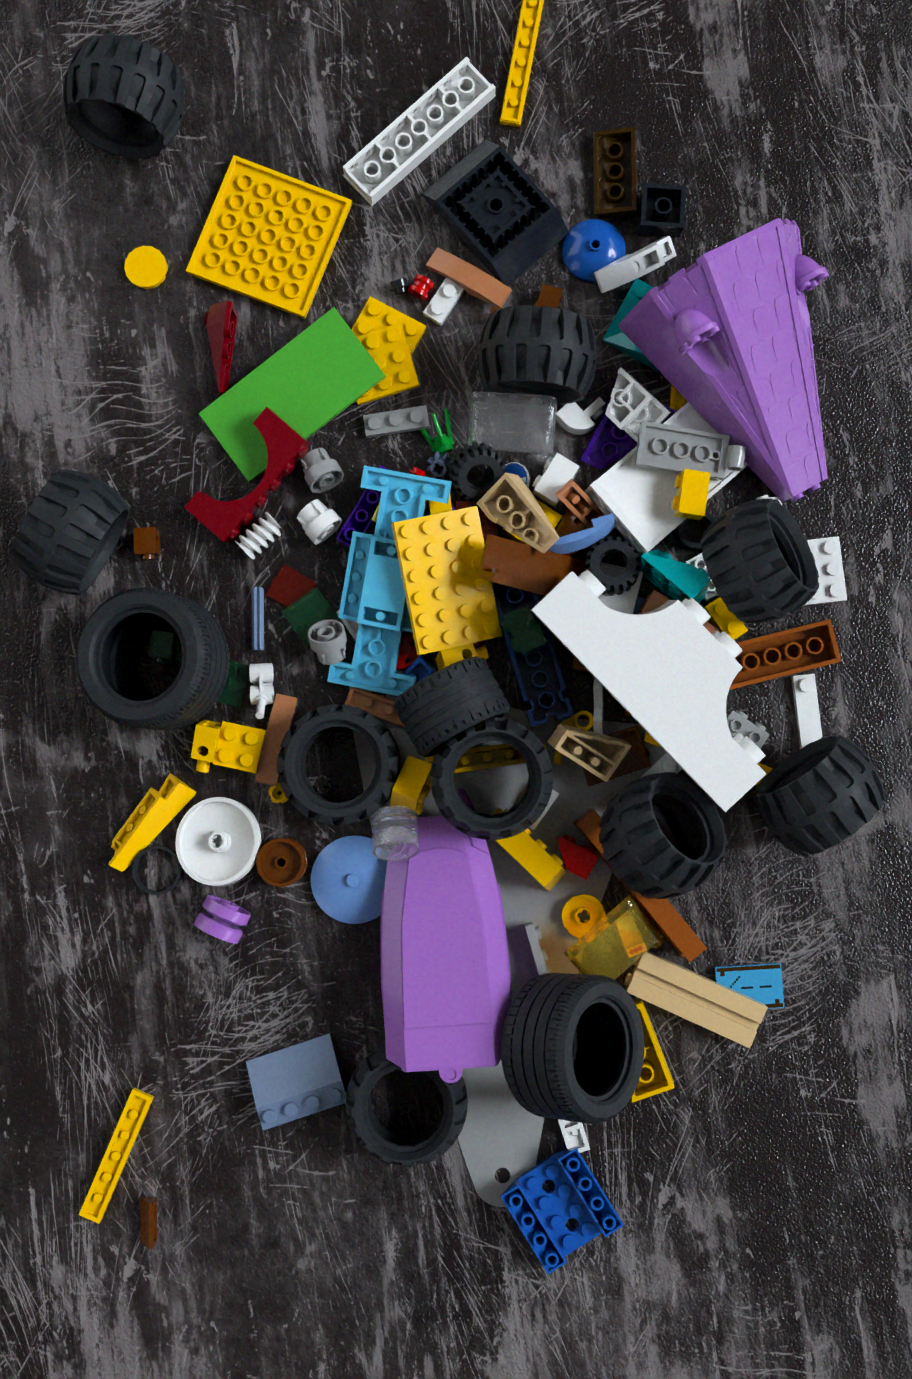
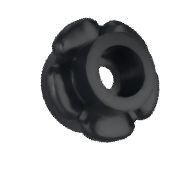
M407 278L390 282V291H395V295L407 292V287L410 286Z

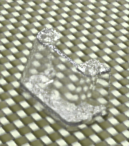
M493 392L471 393L468 445L472 446V442H477L480 446L482 442L486 443L487 446H491L495 451L532 453L536 460L547 461L550 456L553 457L557 398L544 395Z

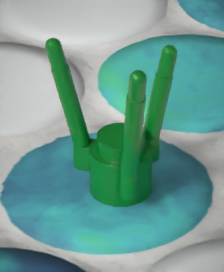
M448 408L444 409L447 436L442 434L435 413L431 414L438 436L434 437L435 442L432 441L425 429L420 430L429 443L432 452L438 451L440 454H445L453 450L452 445H454L451 433Z

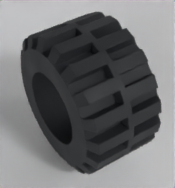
M472 442V446H469L468 443L464 444L462 450L460 448L456 450V456L452 454L450 458L452 463H448L450 470L448 471V476L456 491L468 501L471 498L472 502H477L478 499H481L506 473L504 470L506 468L505 464L491 446H487L486 443L482 442L480 446L477 442ZM477 464L487 465L486 472L481 478L476 480L467 479V474L473 466Z
M610 536L605 541L603 538L598 540V544L594 543L591 550L588 551L585 562V571L589 570L606 588L602 594L607 592L609 596H613L614 593L620 595L623 594V591L630 590L631 586L636 583L641 568L640 555L636 553V547L634 545L631 547L628 540H625V542L621 541L622 537H617L615 540ZM616 556L625 563L626 569L621 575L611 577L601 571L600 562L606 557Z

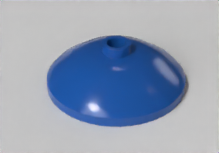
M597 219L585 220L572 227L569 234L565 237L562 246L563 261L569 272L576 278L590 283H597L594 272L626 255L625 242L617 228L606 221ZM597 243L599 247L594 248L592 247V244Z

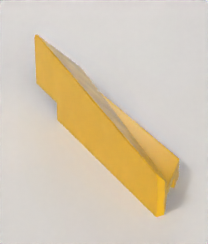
M171 773L166 778L159 792L150 788L112 840L111 848L115 850V854L111 861H109V866L122 872L125 871L138 854L154 840L196 795V792Z

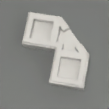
M594 678L593 727L595 733L603 734L604 691L600 682Z

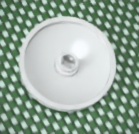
M224 797L205 799L189 809L179 824L175 841L177 857L185 872L202 884L212 886L232 884L243 878L256 863L258 852L261 849L259 824L253 813L236 800Z

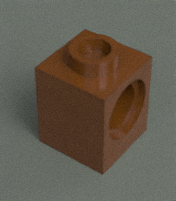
M156 527L133 528L134 554L139 558L141 557V560H154L155 556H161L159 530Z

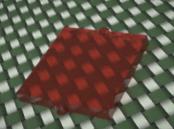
M284 564L277 577L273 578L274 582L266 595L299 614L306 601L310 600L309 596L317 583Z

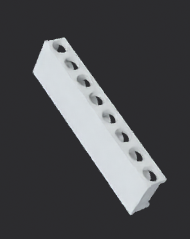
M468 57L464 58L343 166V176L373 206L496 96L495 86L491 85L470 63Z

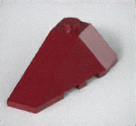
M232 301L209 305V312H206L204 316V324L207 325L220 395L228 391L238 314Z

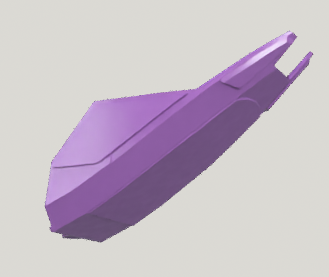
M457 788V794L463 803L475 811L465 789ZM397 816L387 860L380 918L381 991L386 1059L401 1067L404 1072L439 1070V1075L443 1081L454 1083L460 1080L462 1069L495 1067L499 1065L501 1060V1035L506 1014L512 1003L506 925L500 886L496 881L485 839L464 834L453 827L444 816L414 818L413 822Z

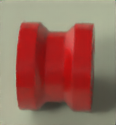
M416 274L414 283L409 286L408 292L414 297L426 301L428 292L433 289L434 283L427 277Z

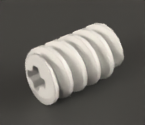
M265 512L267 520L259 517L260 526L253 523L252 528L254 531L246 529L247 537L239 535L241 543L236 542L252 559H255L254 551L262 553L261 545L268 548L267 539L272 542L275 541L273 534L281 536L279 530L281 526L268 512Z

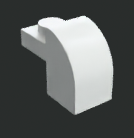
M598 397L584 411L575 402L567 403L556 413L555 420L569 433L576 435L586 434L594 429L595 423L591 419L595 421L602 415L605 402Z

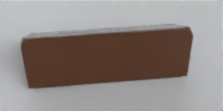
M141 1197L140 1241L148 1249H152L157 1243V1197Z

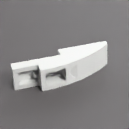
M670 235L660 238L633 254H627L594 272L601 293L635 280L665 265L664 262L677 256Z

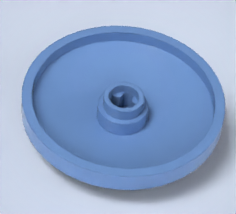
M358 835L342 837L328 844L317 856L311 872L312 893L320 908L333 919L349 924L365 923L380 916L389 851L376 840Z

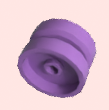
M207 895L203 903V908L207 912L199 913L194 925L211 936L238 944L243 934V931L238 926H246L251 913L231 901Z

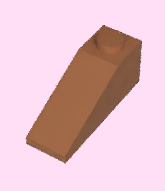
M572 479L555 493L588 529L592 528L591 519L605 516L591 498Z

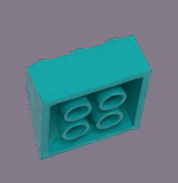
M636 278L602 341L658 372L659 370L619 327L620 322L645 294L654 288Z
M659 549L646 552L641 556L640 571L643 572V576L671 600L682 602L685 598L688 600L693 598L696 602L700 603L706 596L711 579L708 578L709 575L703 568H696L694 565L675 561L666 551L661 552Z

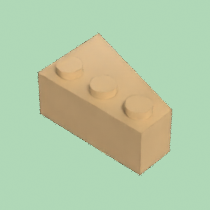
M563 724L558 725L547 741L554 749L606 783L631 748V745L624 739Z

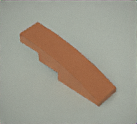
M438 247L426 264L429 270L447 277L464 288L468 294L499 308L503 306L512 292L511 288L494 277Z
M276 693L255 782L277 786L280 776L277 772V757L281 750L282 740L286 732L293 725L292 720L298 698Z

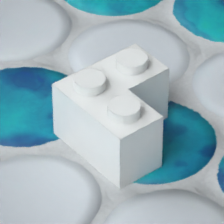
M559 453L554 458L550 456L544 465L543 476L538 475L532 485L535 487L533 494L556 507L560 499L555 493L570 479L574 480L580 466Z

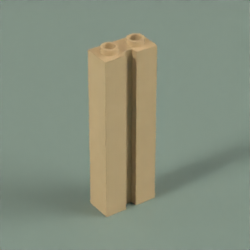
M647 950L635 955L632 963L635 965L632 974L628 972L623 984L626 986L625 989L629 994L743 1046L751 1047L757 1034V1028L761 1024L768 1008L764 1003Z

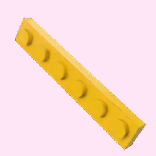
M136 1088L132 1089L80 1210V1216L98 1224L101 1222L153 1101V1095Z

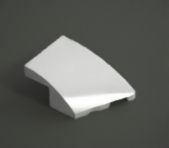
M620 367L605 415L620 429L625 430L638 443L640 422L642 420L661 424L671 412Z

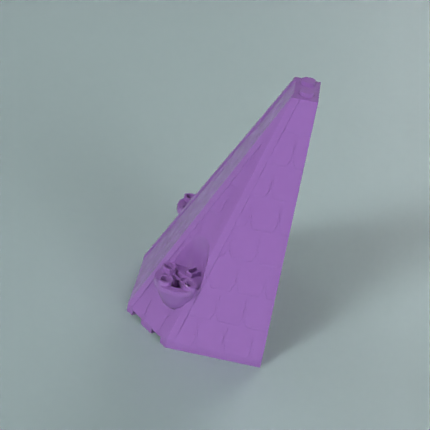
M777 218L703 254L696 259L697 262L686 268V270L682 268L670 276L669 280L663 285L656 286L648 291L620 322L619 327L718 434L730 436L729 446L740 445L746 447L744 462L746 461L750 469L777 497H780L782 502L789 499L794 502L804 496L803 491L808 490L811 493L821 487L820 482L828 478L810 316L804 290L806 289L808 292L819 285V282L830 275L825 267H821L812 258L802 255L800 230L795 220L790 221L789 219L781 220V218Z

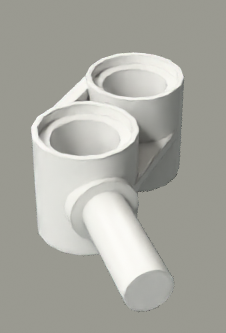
M272 663L250 664L249 666L250 682L253 683L250 686L251 705H256L255 717L257 719L264 717L267 704H274V673Z

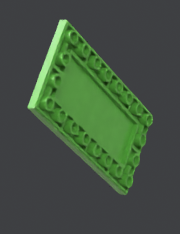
M333 307L202 410L199 415L248 482L251 483L264 473L267 468L268 453L266 443L260 431L253 425L254 421L266 407L276 412L305 439H308L384 380L386 376L335 307Z

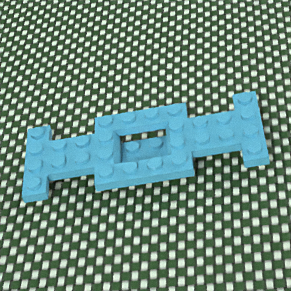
M364 465L360 487L382 491L374 535L357 531L352 533L338 618L359 623L352 663L340 661L330 665L327 682L400 696L404 691L416 684V676L396 673L403 631L412 633L413 631L407 603L404 609L406 596L391 523L423 517L426 500L448 504L452 481Z

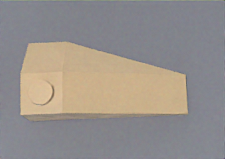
M505 473L477 502V505L489 520L501 525L505 530L520 537L524 542L542 553H545L559 539L558 534L534 495L516 474Z

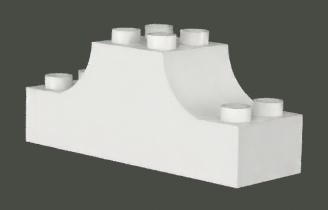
M589 570L584 571L579 577L571 571L531 609V612L623 708L632 714L631 716L692 780L726 812L766 775L758 765L766 755L747 736L744 737L740 732L732 738L727 723V695L734 678L743 668L735 659L742 652V649L726 632L720 633L716 630L711 634L703 626L711 617L693 598L689 600L685 598L682 602L679 600H668L660 607L642 614L622 613L606 607L598 598L606 588Z

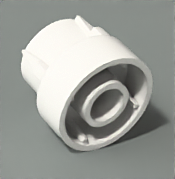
M318 499L307 504L297 516V519L302 524V528L305 530V534L315 545L328 539L342 524V519L333 509H328Z

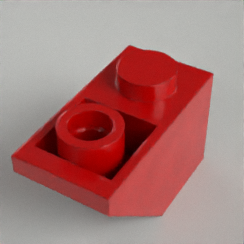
M564 834L563 837L558 835L556 840L565 869L587 880L599 857L594 854L596 850L585 844L583 847L574 844L576 839L567 834Z

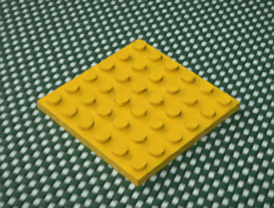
M233 155L186 272L189 275L306 319L352 206V200Z

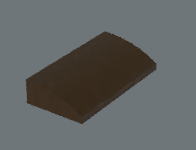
M630 127L593 132L594 215L600 217L639 216L636 128Z

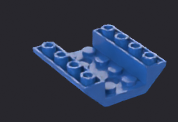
M576 1147L554 1153L518 1176L500 1195L547 1274L552 1273L567 1263L565 1256L599 1234L603 1233L606 1238L624 1226ZM546 1180H552L555 1183L554 1188L550 1191L542 1188V1184ZM570 1218L578 1221V1225L574 1229L566 1227V1222Z

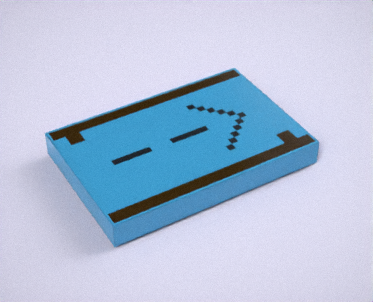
M781 963L714 966L715 982L764 1003L768 1007L767 1009L784 1008Z

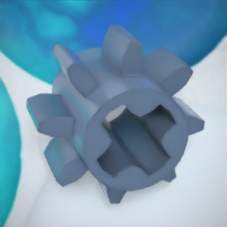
M436 451L434 458L429 457L427 462L432 465L427 468V471L432 472L433 478L437 476L445 479L446 472L450 471L448 463H452V460L447 456V452L440 454Z

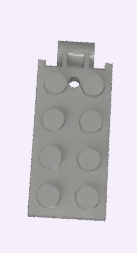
M642 420L640 422L634 465L677 473L684 469L709 472L710 478L724 480L725 468L732 471L743 470L746 447L740 445L728 446L730 441L729 435Z

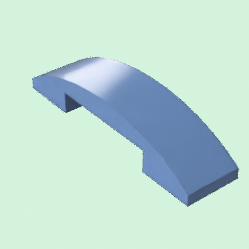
M613 513L591 519L592 528L559 537L547 551L566 554L593 545L615 528Z

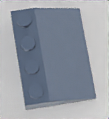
M330 1033L246 1061L255 1106L263 1130L346 1103L348 1087Z

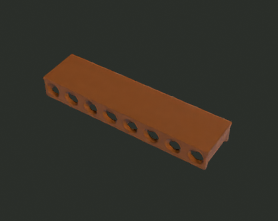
M588 808L573 823L613 871L610 864L606 862L602 844L599 843V823L601 817L593 808ZM619 878L622 884L626 887L627 885ZM626 887L682 957L685 956L691 962L699 954L707 950V947L667 898L642 897V894L633 892Z

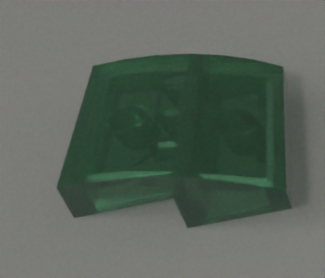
M314 587L282 611V614L308 649L311 648L308 630L312 625L323 620H337L343 624L317 587Z

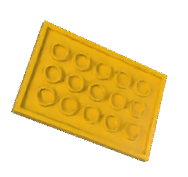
M473 506L391 523L417 655L502 636L492 582L477 578L485 547L478 507Z

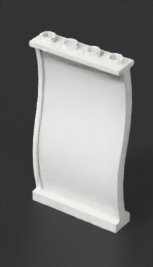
M689 402L663 423L717 433ZM636 446L600 478L595 480L584 492L604 515L613 513L616 529L626 540L630 541L631 546L634 545L636 547V552L642 556L644 553L649 552L686 518L674 516V509H672L673 497L677 495L675 479L679 473L634 465ZM746 461L744 462L743 469L748 465ZM725 468L724 480L710 478L707 500L740 471H732Z

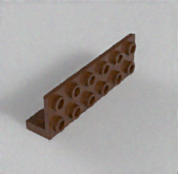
M488 534L477 578L545 596L571 571L579 577L585 571L586 561L551 551L542 553L530 545Z

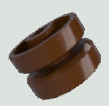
M287 837L273 839L264 844L258 852L256 860L257 870L261 878L268 884L277 887L289 886L301 879L306 872L308 865L307 852L302 844L295 839ZM281 858L285 859V865H279L278 860H281Z

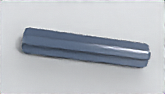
M253 587L251 589L252 650L262 651L264 650V589L262 587Z

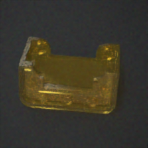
M628 894L563 953L581 974L602 975L615 980L651 947L654 950L664 942L662 939L664 934L633 896Z

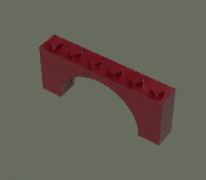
M268 407L263 410L253 423L263 436L268 453L267 468L259 485L250 494L234 501H218L204 492L197 491L184 507L223 542L234 541L239 536L240 528L244 524L247 525L253 519L254 511L257 508H261L268 499L266 497L271 491L277 490L281 485L280 480L285 474H290L295 467L294 463L296 460L304 457L309 450L310 442Z

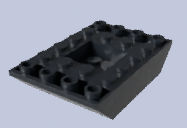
M486 139L422 193L425 200L496 279L506 286L513 283L569 234L560 213L552 202L500 145ZM499 202L502 208L494 211L490 208V204Z

